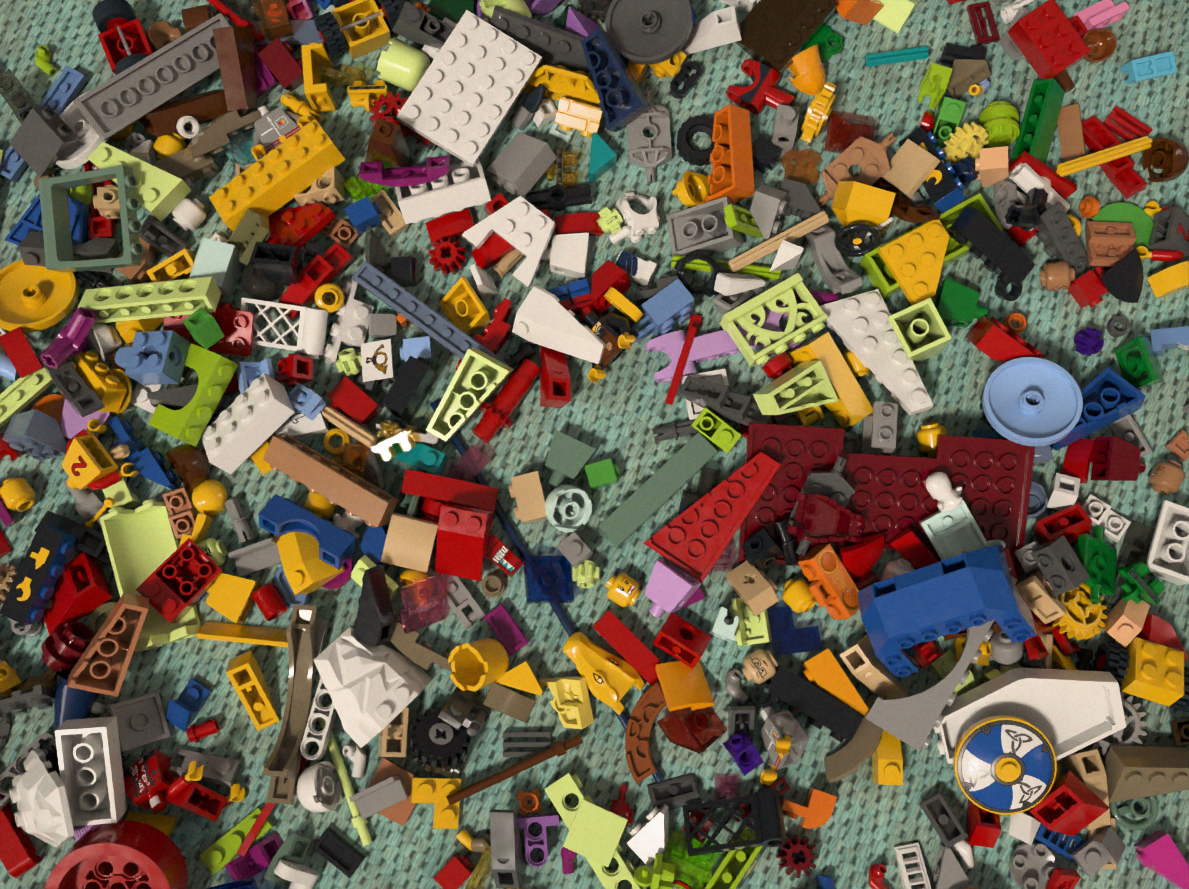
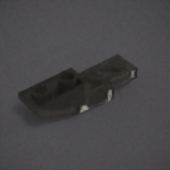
M10 69L0 75V94L22 124L31 109L39 107V105Z

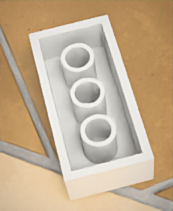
M480 159L477 160L474 167L464 161L452 163L448 173L424 184L395 187L398 204L405 224L418 223L423 219L440 217L445 213L461 211L464 208L483 205L491 201Z
M263 373L259 378L253 380L251 385L242 394L238 395L234 402L226 410L222 411L210 426L205 428L201 438L209 463L232 474L295 412L282 384Z
M117 716L66 720L55 730L60 779L65 785L73 826L117 823L127 811Z

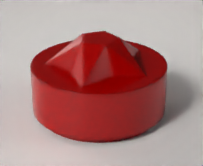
M924 112L920 127L927 133L933 129L935 124L933 113Z

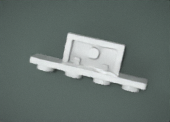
M353 279L346 281L342 288L345 300L342 307L336 311L338 318L330 330L331 342L327 344L324 351L326 364H332L336 361L341 343L361 349V344L365 341L369 326L368 314L373 312L374 306L354 299L358 283Z

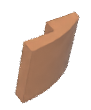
M1087 221L1085 224V237L1089 265L1113 267L1134 249L1133 244L1137 239L1132 223Z
M383 757L366 789L392 776L400 775L409 798L378 813L404 826L416 803L410 802L412 777L419 776Z

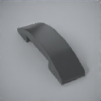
M39 357L40 362L58 390L82 418L105 407L94 390L89 389L73 368L70 359L64 362L58 369H51Z

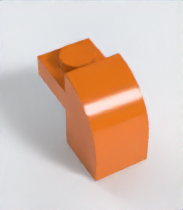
M810 787L805 805L781 798L782 810H784L783 815L797 819L799 815L801 816L799 822L801 827L808 829L817 828L824 825L831 817L837 797Z

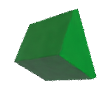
M1143 336L1136 337L1114 350L1123 378L1139 390L1164 382L1149 338Z

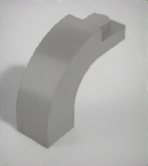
M823 225L806 234L811 256L823 281L834 294L838 292L842 294L850 293L855 288L863 285L861 277L846 265L840 252L836 249L834 230L827 225Z

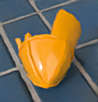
M818 44L792 58L793 63L788 66L795 78L789 77L791 83L797 90L810 96H816L820 88L823 89L825 82V71L820 59Z

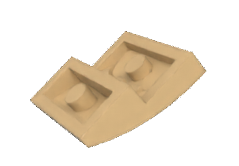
M392 513L381 562L427 573L437 536L438 523Z

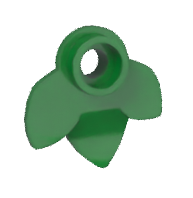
M823 25L803 50L818 44L820 59L823 63L828 61L831 55L841 52L843 40L839 34L833 33L829 26ZM829 43H834L836 46H830Z

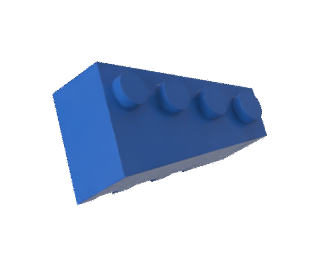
M1108 367L1081 390L1083 409L1074 429L1065 438L1050 444V446L1057 451L1141 409L1146 396Z

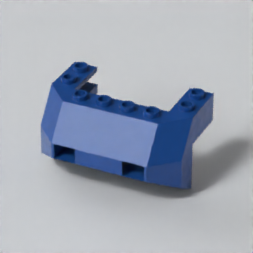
M994 545L963 553L872 584L857 592L861 618L875 655L896 678L906 677L911 673L919 671L918 666L909 657L916 654L915 644L933 641L937 637L947 634H956L963 629L973 626H982L992 620L997 622L1013 643L1023 642L1030 637L1037 636L1031 610L1013 587L1003 545Z

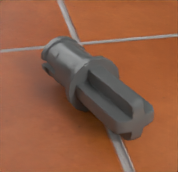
M695 420L677 424L672 422V425L652 428L653 435L663 433V435L654 437L655 443L673 438L678 440L677 437L698 433V430L691 426Z

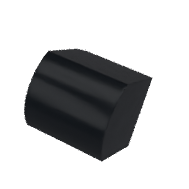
M410 256L393 257L391 259V279L402 287L417 286V259Z

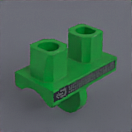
M1136 561L1129 567L1121 566L1117 570L1126 580L1120 584L1124 590L1120 597L1124 601L1132 599L1138 604L1143 599L1145 602H1152L1154 605L1161 601L1158 596L1166 587L1154 577L1147 583L1142 580L1150 572L1143 562Z

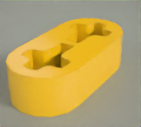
M610 287L603 295L608 302L634 323H637L644 315L633 303L613 287Z

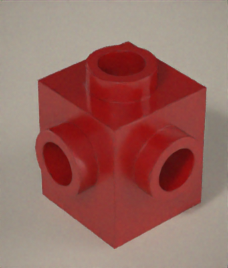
M292 353L288 354V357L280 359L277 366L278 382L287 383L288 387H295L298 383L304 384L312 381L313 358Z

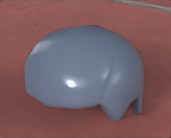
M1032 480L1027 519L1037 518L1045 512L1048 505V496L1044 487Z

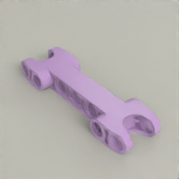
M783 304L777 305L780 308L788 307L787 305L782 306ZM765 307V321L761 328L783 332L779 321L787 317L788 313H776ZM753 314V320H756L754 325H757L760 318L758 315ZM736 326L745 338L748 332L740 326ZM684 330L663 334L645 344L647 352L662 351L671 358V362L667 367L653 375L655 382L672 381L686 339ZM726 330L694 337L682 376L697 374L695 364L703 363L702 360L708 359L710 361L722 358L728 353L733 355L741 353V351ZM752 335L749 339V346L752 349L762 347L763 350L764 344L761 342L757 343L755 347L754 342L757 337ZM804 340L799 344L791 343L786 351L800 346L804 343Z

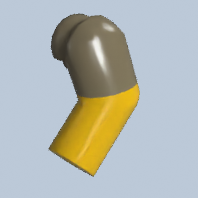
M464 828L456 836L470 852H486L490 849L491 836L488 834H484L481 838H474Z

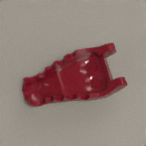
M795 493L794 499L798 501L793 525H788L786 532L803 540L817 543L845 540L850 542L861 541L866 517L851 513L846 507L838 505L835 500L814 493Z

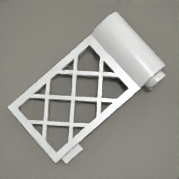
M246 297L241 298L240 310L248 311V303H252L260 311L254 316V329L258 334L253 337V349H256L257 345L299 351L306 353L305 357L319 359V355H324L328 320L327 310ZM271 307H276L281 314L274 321L266 312ZM293 310L300 311V319L296 324H293L287 316ZM263 315L269 325L261 331L255 320ZM284 318L291 328L282 334L276 324ZM271 328L279 336L274 342H270L264 335ZM292 331L298 337L297 346L290 345L285 338Z

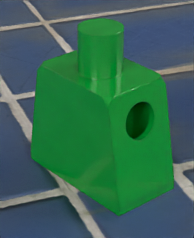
M945 278L940 284L935 307L945 326L967 328L974 318L980 319L983 315L987 317L989 310L988 307L977 305L979 298L977 291L948 278Z

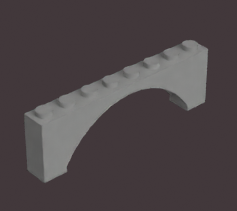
M1010 576L1013 587L1017 591L1018 587H1016L1015 584L1018 580ZM994 620L986 622L982 626L967 628L966 641L957 663L939 683L924 692L910 697L892 700H882L877 697L865 719L917 751L921 747L926 749L933 736L929 735L933 726L938 728L945 717L941 713L945 705L951 706L957 696V693L954 692L958 683L963 685L970 673L966 670L970 662L975 664L982 651L978 649L982 641L987 643L992 636L994 630L990 627Z

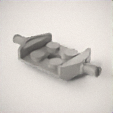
M643 91L651 108L627 124L628 163L644 168L647 172V183L651 184V177L652 183H656V168L672 161L669 110L664 106L652 104L651 92L647 91L646 97V92ZM645 130H652L655 135L648 138L643 135V132Z

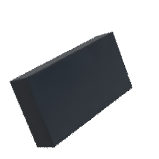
M330 827L326 828L312 847L348 878H351L366 858V856Z

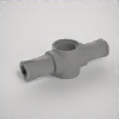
M66 482L64 483L65 487L76 498L75 502L77 505L75 509L83 518L90 521L104 505V502L101 500L102 496L95 491L87 489H72ZM106 509L100 517L108 514V510ZM98 518L96 523L102 529L100 519Z

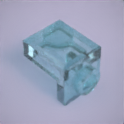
M240 132L229 139L230 143L224 146L228 150L225 154L233 164L237 162L243 167L249 163L245 157L252 153V146Z

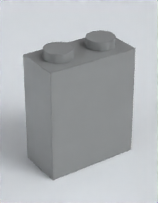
M518 132L486 171L491 176L490 181L496 187H503L513 195L517 193L525 197L557 157L548 143Z

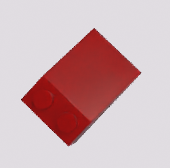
M451 503L441 506L437 528L435 572L482 581L494 512Z

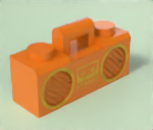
M830 543L814 546L805 556L797 561L803 574L809 581H813L808 588L819 606H825L828 614L834 620L848 619L860 609L857 593L859 590Z

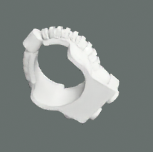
M634 192L624 193L617 200L616 210L621 215L623 223H627L628 227H632L630 230L632 236L654 234L657 232L660 217L657 215V200L655 196L647 199L646 196L643 197V195L639 196V194L635 195ZM628 201H634L643 205L646 208L647 214L634 212L630 208Z

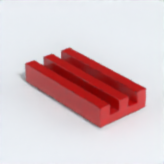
M1117 106L1113 108L1103 122L1110 131L1127 142L1138 139L1135 136L1139 138L1148 136L1153 130Z

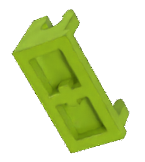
M931 62L919 86L921 87L918 96L919 103L923 101V96L927 95L931 98L929 108L935 110L947 89L952 68Z

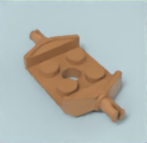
M891 132L881 142H874L859 136L821 172L826 190L825 194L816 201L819 204L818 206L822 208L830 199L834 198L838 181H855L869 186L874 184L883 174L890 170L886 148L897 138ZM853 164H859L861 166V173L855 177L849 174V167Z

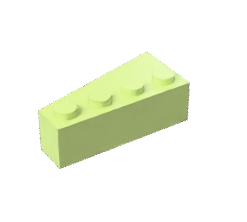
M102 142L87 157L98 169L119 165L133 168V175L138 182L137 187L134 188L135 197L138 199L139 204L160 222L192 191L182 179L105 142ZM117 178L111 179L115 184L118 185Z
M475 347L469 348L426 431L444 441L451 439L514 369Z

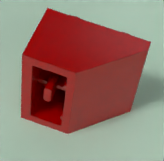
M1069 770L1053 783L1047 796L1039 804L1031 808L1030 812L1048 830L1074 836L1109 810V806Z

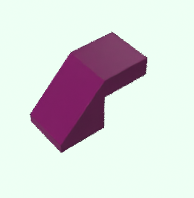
M277 833L256 844L247 851L244 857L240 855L225 865L236 887L269 867L275 854L283 844Z

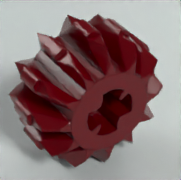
M797 833L793 836L794 842H792L789 836H786L788 844L786 846H779L784 851L776 853L777 858L783 859L778 863L779 867H786L785 873L788 876L794 871L795 877L800 878L801 870L806 876L810 875L807 867L810 866L815 869L816 865L811 862V859H818L817 853H811L816 848L815 844H808L809 838L806 836L800 841V836ZM800 850H802L800 852V854L802 855L801 860L796 859L795 861H792L795 859L792 856V853H798Z

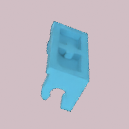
M1173 51L1131 60L1120 67L1122 73L1128 72L1129 77L1125 80L1126 84L1177 73Z

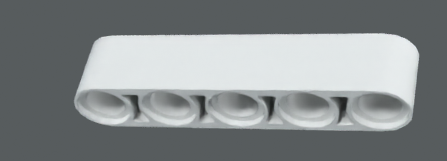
M321 677L300 747L301 755L308 760H319L325 755L337 715L333 704L329 707L322 706V699L325 695H329V692L325 688ZM324 718L326 726L322 731L318 732L315 729V723L318 719ZM316 742L319 746V751L316 755L311 756L308 752V747L311 743Z

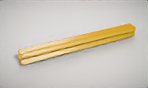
M1144 136L1058 164L1056 173L1060 177H1064L1150 149L1153 142L1152 138Z

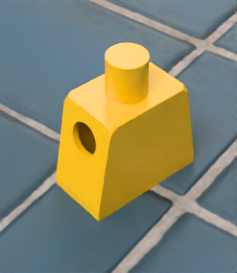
M221 573L206 591L210 593L206 604L232 622L243 624L254 602L251 596L261 587L262 583Z

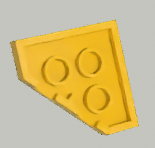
M940 220L930 221L878 250L882 260L912 306L926 299H932L936 294L949 241V234Z

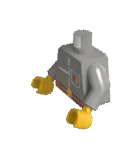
M267 106L260 107L258 111L262 118L254 122L256 131L253 133V147L251 149L255 160L258 161L260 156L267 155L269 151L275 149L288 137L301 130L306 124L311 122L310 118L307 115L300 116L290 111L283 112L280 108L270 111Z
M768 706L760 712L765 721L760 737L770 755L767 764L769 770L762 769L760 783L771 785L777 779V772L775 771L798 763L810 738L789 711L785 710L776 713L772 706Z

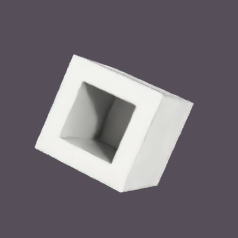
M1056 473L1049 488L1047 507L1061 511L1073 506L1078 498L1081 479Z

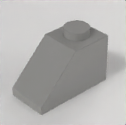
M940 844L931 881V889L971 888L969 885L970 881L952 850Z

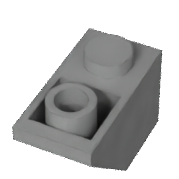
M762 184L755 190L750 213L764 239L768 240L774 234H778L782 225L779 219L781 214H784L788 201H785L787 192Z

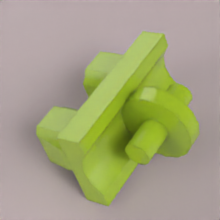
M655 853L653 869L647 865L639 866L635 869L634 880L642 887L651 886V889H672L676 864L662 862L663 854Z

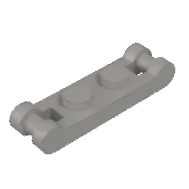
M434 550L427 574L464 627L468 629L473 626L472 623L478 618L481 620L486 614L459 577L437 573L433 570L432 566L436 564V550ZM470 605L473 611L465 615L462 610Z

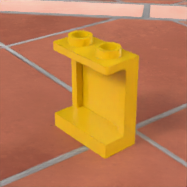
M310 43L309 45H301L304 91L312 109L317 113L336 111V103L327 84H321L320 71L333 68L324 44Z

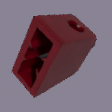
M1115 436L1096 437L1091 480L1136 481L1138 474L1143 473L1146 468L1145 462L1140 460V448Z

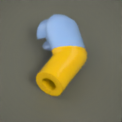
M988 78L977 85H971L969 93L974 97H980L990 88Z

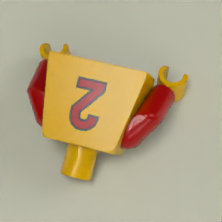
M98 419L89 420L87 424L88 429H82L67 442L66 456L62 462V468L69 476L66 483L72 489H106L122 481L121 478L124 476L135 477L139 473L137 470L130 474L128 473V468L133 466L134 463H124L121 471H116L119 468L93 434H102L106 431L107 427L103 424L96 428L97 424L101 422Z

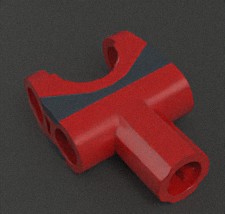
M750 59L744 60L741 70L750 76L753 83L747 87L729 85L725 91L730 100L756 115L761 112L765 104L776 110L777 105L791 106L795 99V96L776 87L780 80V74L776 70Z

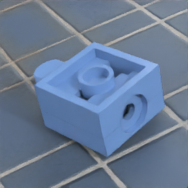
M679 279L673 281L642 304L641 312L644 314L641 318L642 320L631 327L639 334L635 339L637 343L652 333L655 337L670 333L674 330L673 326L678 322L683 324L691 318L695 299Z
M173 330L136 332L132 347L119 348L115 355V362L125 369V375L142 385L180 384L190 342Z

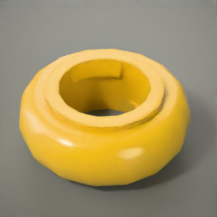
M340 428L330 429L323 438L324 448L332 455H342L350 448L351 437ZM336 435L342 436V445L334 448L331 445L332 438Z

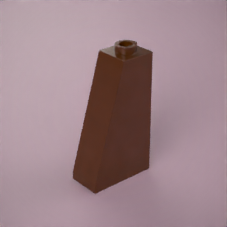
M231 26L214 28L213 34L227 111L236 109L238 114H249V109L257 108L253 27Z
M215 89L165 103L147 113L141 120L147 133L161 137L177 131V121L183 116H192L198 123H202L230 111H227L224 90ZM186 123L184 128L190 127V123Z
M378 118L369 139L365 162L383 161L384 168L410 167L413 159L400 125Z

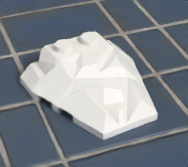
M349 627L313 661L325 688L329 692L332 704L340 717L344 731L362 748L407 707L432 679L419 665L383 644L376 647L354 637L355 629Z
M36 748L31 750L23 763L25 773L16 775L12 780L13 788L9 789L12 803H17L18 812L14 813L17 827H22L28 834L34 835L58 848L75 835L65 785L56 771L51 773L48 771V768H52L51 762L46 761L43 750Z

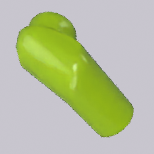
M39 45L35 54V64L47 75L53 77L58 70L50 63V50L46 45Z

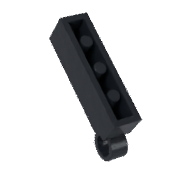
M966 207L949 228L955 235L953 237L954 240L963 246L966 245L969 248L968 253L976 259H981L984 262L982 264L984 268L998 275V281L995 285V294L998 298L1007 301L1016 300L1022 292V284L1020 282L1026 278L1035 264L979 210ZM1011 283V291L1006 295L1005 289Z
M781 665L776 667L775 675L769 679L767 684H755L749 691V699L755 706L767 707L773 701L777 704L782 701L789 705L788 711L798 717L801 714L810 718L809 724L819 730L825 727L831 731L829 736L841 743L843 739L851 742L865 717ZM759 687H764L769 692V698L765 703H758L755 700L754 692Z

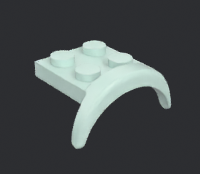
M963 499L958 507L950 511L939 510L919 521L941 561L961 555L963 550L971 552L994 545L1006 547L1002 540L986 541Z

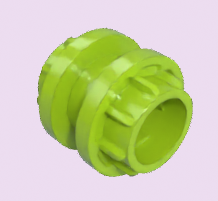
M996 101L988 104L985 110L980 113L979 125L989 135L986 138L989 141L986 144L988 148L1009 147L1020 134L1018 124L1019 112L1015 107L1011 106V103Z

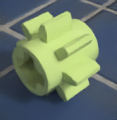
M605 207L598 212L600 218L596 221L605 234L611 232L614 236L622 230L620 224L624 221L615 208L610 211V209Z
M347 348L338 353L339 358H336L335 362L338 372L344 371L346 376H352L362 370L361 352L356 353L354 348Z
M585 560L576 569L572 567V581H577V586L580 588H592L595 582L600 581V567H595V562Z

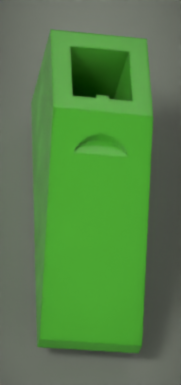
M949 97L941 98L934 119L935 124L931 130L938 141L935 143L936 148L938 146L942 149L947 145L944 141L950 140V133H956V127L959 126L967 102Z

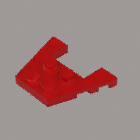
M1031 610L1037 636L1030 637L1024 641L1030 660L1042 659L1049 655L1039 634L1053 633L1064 656L1080 652L1081 648L1077 643L1072 644L1066 636L1067 632L1060 634V626H1052L1055 620L1044 624Z

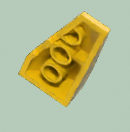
M290 532L281 537L275 535L284 573L295 595L310 594L346 570L344 565L338 570L320 560L319 543L308 533Z

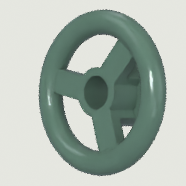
M1149 796L1150 803L1145 798L1127 800L1126 805L1117 808V802L1109 803L1113 818H1115L1118 824L1126 829L1138 831L1146 829L1153 824L1158 815V801L1156 796ZM1135 802H1137V804H1138V807H1137L1136 810L1134 809V803H1135ZM1131 813L1137 817H1144L1145 820L1139 823H1131L1122 816Z

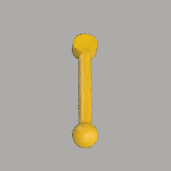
M111 497L106 498L102 508L84 525L93 528L94 523L104 511L115 504L114 499Z

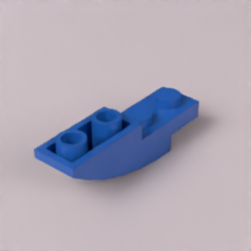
M115 416L108 421L120 439L112 444L114 448L120 444L129 446L130 455L124 458L126 463H134L131 466L134 470L139 471L141 475L155 483L173 490L179 488L175 483L178 480L171 469L167 470L163 464L166 462L163 455L158 450L155 452L148 447L146 448L141 439L135 438L132 433L134 428L128 420H122Z

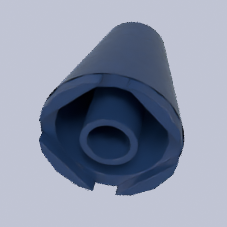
M71 670L57 671L55 675L54 730L66 720L86 719L91 712L94 702L100 695V693L67 687L68 676Z

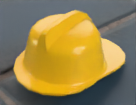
M686 171L683 174V178L677 182L676 189L672 191V195L678 197L684 206L692 207L704 204L705 197L709 195L710 185L707 184L708 177L703 174Z

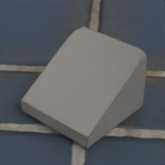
M368 314L369 336L383 339L395 337L397 335V316L394 314Z

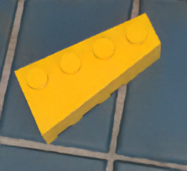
M829 332L806 341L787 353L792 359L794 367L804 361L821 360L839 400L838 402L824 405L842 428L857 424L873 412L870 402Z

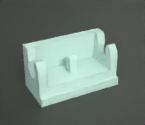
M720 607L715 613L708 634L728 642L735 641L736 636L734 634L739 618L735 616L730 621L725 619L727 609Z

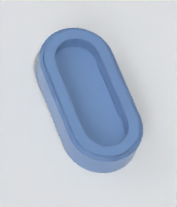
M283 566L280 567L275 573V582L288 606L293 608L294 604L308 605L310 594L295 595L285 576Z

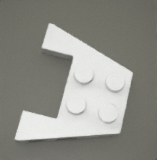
M519 196L465 231L462 236L479 249L489 236L495 232L526 256V259L512 275L530 289L556 224L531 203Z

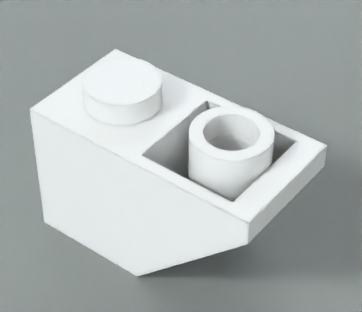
M666 804L660 809L654 807L646 816L648 820L643 825L640 822L637 823L629 832L631 837L627 844L647 866L655 859V853H662L669 842V807Z

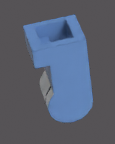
M1189 326L1152 329L1151 343L1155 356H1163L1164 349L1181 348L1189 350Z

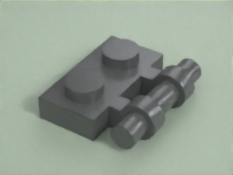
M456 687L438 717L457 730L461 725L468 728V735L475 736L483 728L484 720L489 717L491 708L484 704H478L476 700L479 696L472 691H462Z

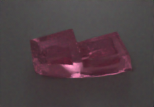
M472 445L445 477L473 482L474 478L490 461Z

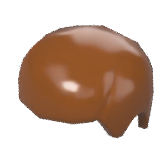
M1092 29L1081 37L1091 50L1084 57L1087 62H1101L1114 54L1117 43L1116 37L1111 30Z

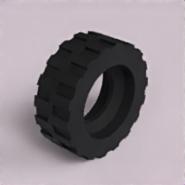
M697 115L693 118H688L679 128L676 141L678 154L680 157H683L685 162H689L690 165L707 166L712 163L709 160L710 153H712L715 142L712 141L714 118ZM696 132L707 133L711 138L710 147L703 151L695 150L690 144L691 136Z

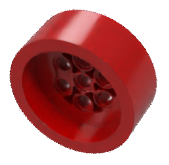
M119 820L117 823L100 824L83 834L52 870L47 879L45 889H187L188 871L181 851L165 833L142 822Z

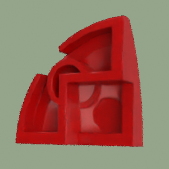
M883 533L863 537L860 544L840 548L841 562L853 582L870 572L869 570L881 557L884 548Z

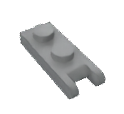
M178 749L176 756L184 760L180 767L170 766L168 772L175 776L187 774L189 763L197 761L196 767L204 765L200 781L232 787L240 768V761Z

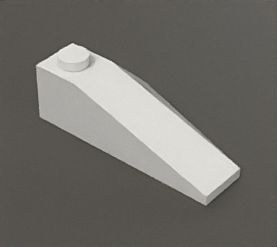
M537 285L533 286L516 313L512 332L532 343L596 364L601 363L606 344L587 325L583 326L574 318L575 314L571 310L567 311L554 294Z

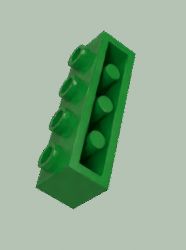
M1054 78L1033 81L1020 127V134L1013 152V160L1026 151L1046 164L1065 94Z

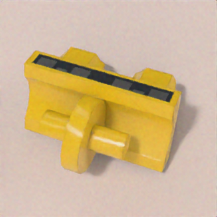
M376 80L374 85H366L363 81H354L353 86H348L347 89L351 107H365L367 113H371L369 109L374 106L373 102L375 99L379 100L381 94L387 98L388 94L387 85H385L384 80Z

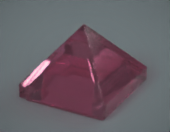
M714 775L715 801L739 797V776Z

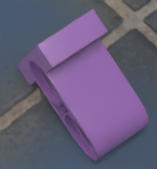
M560 814L516 816L518 829L524 828L527 862L533 867L544 865L549 856L547 826L560 825ZM533 822H538L542 826V832L538 835L530 832L529 825ZM534 848L542 849L544 858L535 860L531 855V850Z

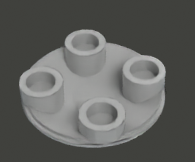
M1034 841L1031 845L1027 843L1019 845L1013 851L1009 862L1011 877L1022 889H1046L1052 873L1058 867L1053 852L1044 844Z

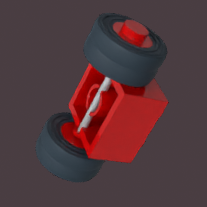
M103 0L94 7L92 15L100 31L98 37L115 75L156 52L150 44L147 30L140 20L136 19L131 5L126 0Z

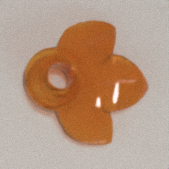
M795 150L786 152L781 161L785 169L784 178L796 182L816 184L819 176L815 165L820 162V156L811 150H803L800 153ZM791 157L795 158V165L790 162Z

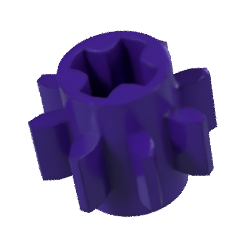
M1089 327L1086 330H1080L1074 337V344L1078 346L1075 351L1088 356L1097 354L1104 345V340L1099 338L1102 332Z

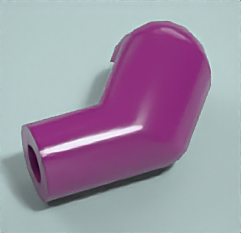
M565 847L561 849L563 874H571L575 872L574 859L578 853Z

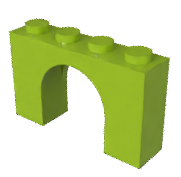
M190 343L184 365L198 374V387L195 395L185 407L179 410H171L158 404L148 424L196 447L238 364L219 354Z

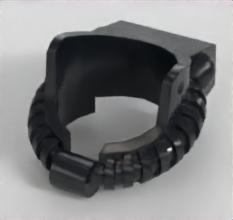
M699 251L698 253L691 252L689 255H685L682 260H677L674 267L677 270L676 275L691 294L703 295L704 293L708 297L720 294L714 290L717 273H729L728 270L724 269L723 264L716 263L712 256L710 257L709 254ZM697 259L707 262L711 269V276L708 282L702 286H691L685 280L684 272H682L685 263L688 264Z

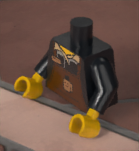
M593 310L586 315L584 320L591 327V330L606 344L601 363L596 364L592 362V369L588 373L589 381L598 383L599 379H603L606 376V372L601 369L614 363L626 349H630V345L639 334L630 327L627 318L615 315L614 313H609L600 318Z

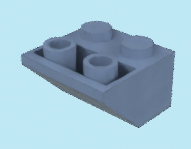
M37 409L12 416L2 438L3 441L10 443L9 446L11 448L31 453L30 456L40 461L66 455V442L56 419Z

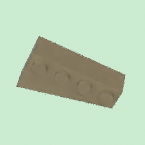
M1110 746L1103 762L1107 776L1109 803L1189 790V747Z

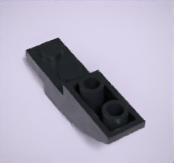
M47 511L34 530L37 532L41 524L54 526L77 537L74 543V551L85 552L93 559L112 568L104 534L92 528Z

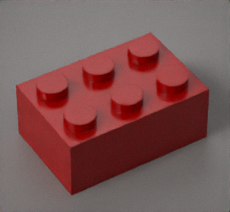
M1048 0L1018 20L1007 32L1041 80L1056 78L1082 60L1091 51L1055 0Z

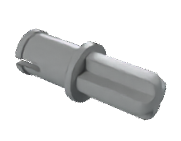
M237 498L227 500L225 506L232 521L230 525L234 526L240 544L247 542L244 533H246L249 541L255 539L247 522L249 518L244 515L239 500Z

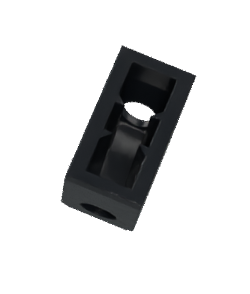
M256 242L250 258V263L266 280L284 283L286 286L298 283L303 262L297 246Z

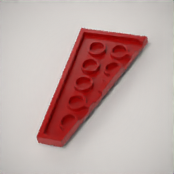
M763 452L758 453L651 536L644 544L702 583L781 464Z

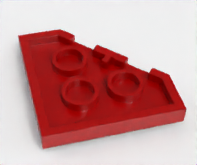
M320 202L274 212L267 217L269 218L271 233L264 243L297 246L300 249L336 216L331 209Z

